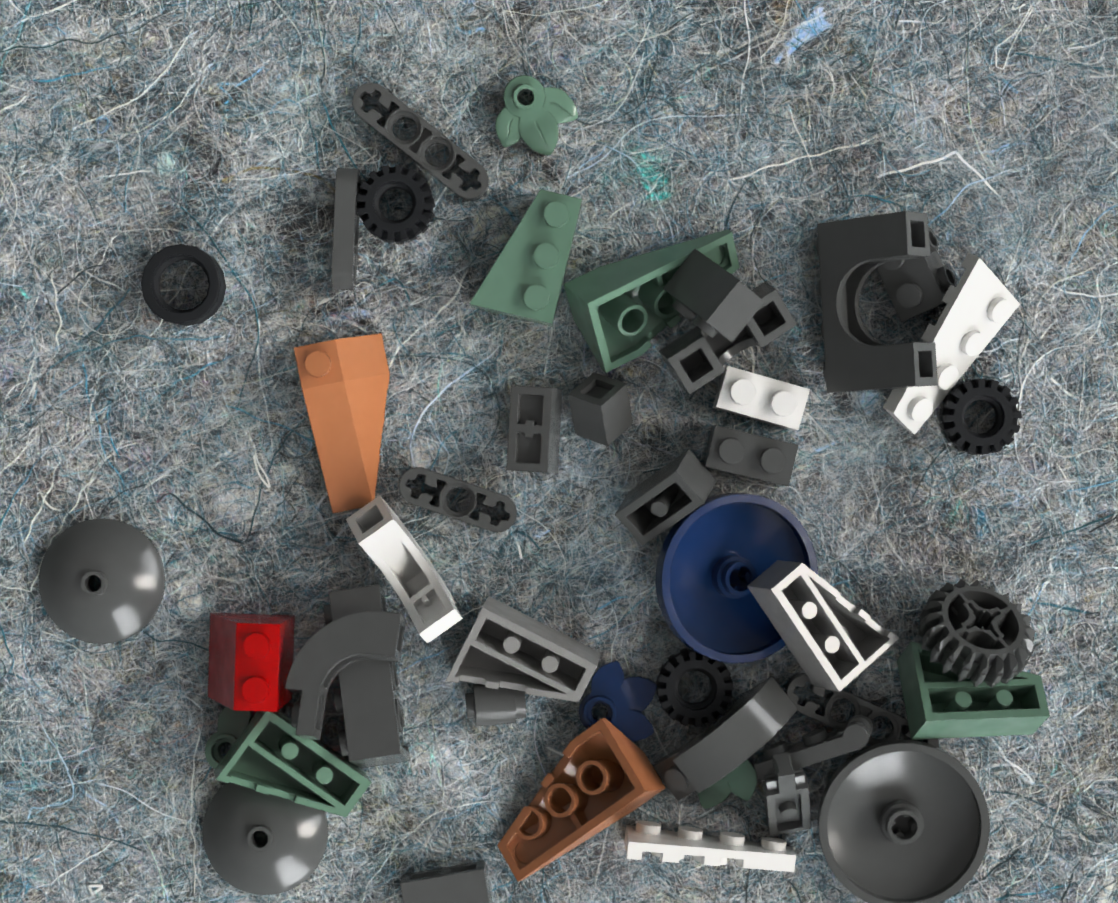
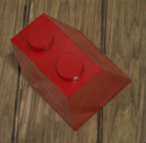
M210 613L208 697L237 711L278 712L292 699V693L285 689V685L294 658L295 615Z

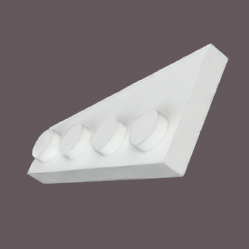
M969 252L961 265L966 270L956 287L950 285L942 299L947 305L935 326L929 323L921 337L923 342L936 343L938 386L893 389L883 406L903 428L914 435L1020 305L979 257Z
M636 821V826L626 825L624 844L627 859L641 860L642 852H651L652 855L660 857L659 860L662 862L679 863L681 859H684L685 855H693V860L703 865H726L727 858L736 859L735 865L741 868L794 872L796 854L792 847L786 846L787 841L783 839L762 837L761 843L744 841L745 836L743 834L727 831L720 832L719 837L703 835L702 829L690 826H679L678 832L661 830V824L651 821Z

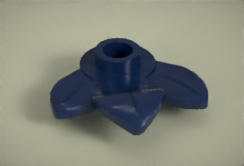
M618 661L607 663L600 667L592 677L591 693L582 699L579 706L580 721L586 729L600 720L592 715V708L597 704H603L608 709L607 715L604 718L610 721L632 742L645 739L654 733V728L642 711L652 701L657 684L641 676L624 678L622 667Z

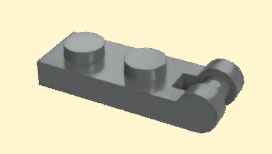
M860 714L853 716L845 728L827 733L826 728L816 729L804 734L802 742L789 746L786 741L771 744L762 749L764 754L759 757L754 765L759 779L762 781L765 780V775L775 774L772 758L774 754L790 752L793 770L859 750L867 744L873 731V724L867 716Z

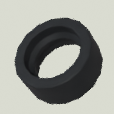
M185 244L167 246L154 254L145 266L141 280L143 298L151 311L167 322L184 326L203 323L215 315L223 303L226 291L224 272L215 258L198 247ZM183 260L199 265L207 275L209 284L204 300L196 307L187 310L175 309L168 305L161 296L159 287L161 275L165 269L174 262Z

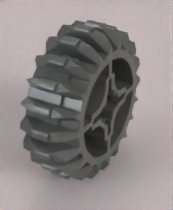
M960 579L954 585L946 583L944 587L936 590L929 597L920 613L921 618L917 635L923 638L921 649L931 652L930 662H940L943 665V674L951 671L957 674L958 683L968 678L975 688L983 683V681L993 688L999 682L1007 684L1009 680L1024 670L1034 651L1033 647L1035 644L1033 641L1036 631L1030 627L1031 617L1021 614L1022 604H1012L1009 601V593L1001 595L995 592L994 584L987 589L982 587L978 580L969 586L964 580Z

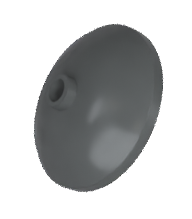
M91 519L69 527L51 543L40 566L39 591L45 610L61 630L84 642L108 644L135 635L153 619L164 596L165 570L156 547L139 529L119 520ZM92 575L98 576L101 580V588L98 591L91 589L89 586V579Z
M229 782L215 794L206 810L202 829L203 844L212 867L233 887L256 895L279 894L303 883L318 867L328 843L327 815L325 811L294 803L292 800L272 794L267 795L256 792L254 789ZM256 831H263L267 834L268 842L266 844H259L255 841L254 833Z

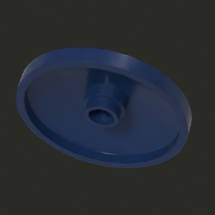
M726 493L706 499L703 505L675 523L661 547L657 560L655 579L659 607L667 625L675 636L696 653L726 663L754 662L764 659L786 646L747 586L777 560L803 563L818 575L816 553L812 541L801 522L787 508L769 498L746 493Z

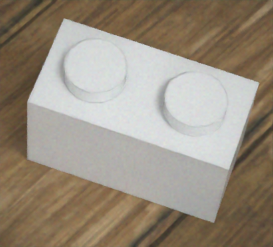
M731 366L724 368L725 372L722 373L713 408L791 431L799 430L810 389Z

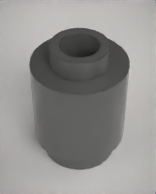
M473 684V693H465L467 719L475 718L476 727L516 723V719L526 718L525 691L501 687L499 689L485 688V685Z

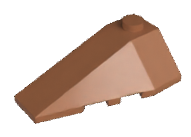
M382 333L340 338L294 347L302 392L332 513L362 508L374 500L376 496L387 390L389 389L390 371Z
M606 718L600 719L569 742L562 752L564 756L554 770L548 773L540 783L542 787L531 803L522 809L497 846L517 882L529 877L633 812L665 789L664 784L646 754Z

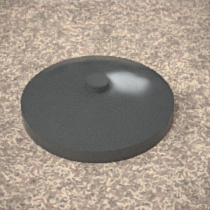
M899 739L868 746L848 758L835 771L827 783L820 800L817 829L820 846L831 871L847 890L867 903H941L959 892L980 867L988 847L990 819L987 803L981 788L959 760L932 744Z

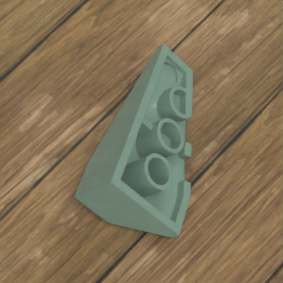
M723 230L603 265L564 284L573 320L605 373L643 355L652 346L649 342L666 326L672 329L682 320L679 317L680 313L671 306L676 299L663 288L694 249L704 254L730 274H733L740 268L733 233L730 230Z

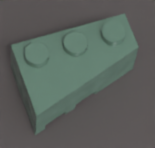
M910 641L897 660L911 740L1033 735L1050 717L1042 678L1039 675L1022 671L1009 680L1007 684L999 682L991 688L983 681V683L975 688L968 678L958 683L957 674L951 671L943 674V665L940 662H930L931 652L921 649L922 644Z

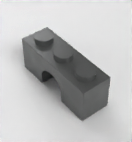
M762 283L752 290L764 303L733 342H730L719 332L714 338H711L696 326L659 350L660 355L675 379L688 394L693 393L724 373V363L738 352L755 345L762 348L797 325L775 288Z

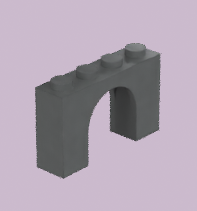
M902 211L817 224L816 251L819 255L820 267L818 290L822 301L823 321L821 323V335L824 339L825 352L823 375L827 385V393L938 386L935 342L883 344L868 333L862 322L859 310V299L863 284L877 267L891 261L930 257L928 213Z

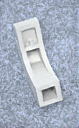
M381 495L346 519L358 544L392 585L419 635L426 643H429L463 619L455 606L456 601L411 533Z

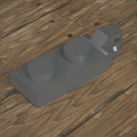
M790 752L772 755L775 774L765 775V781H763L766 823L769 836L811 829L809 786L803 768L793 770Z

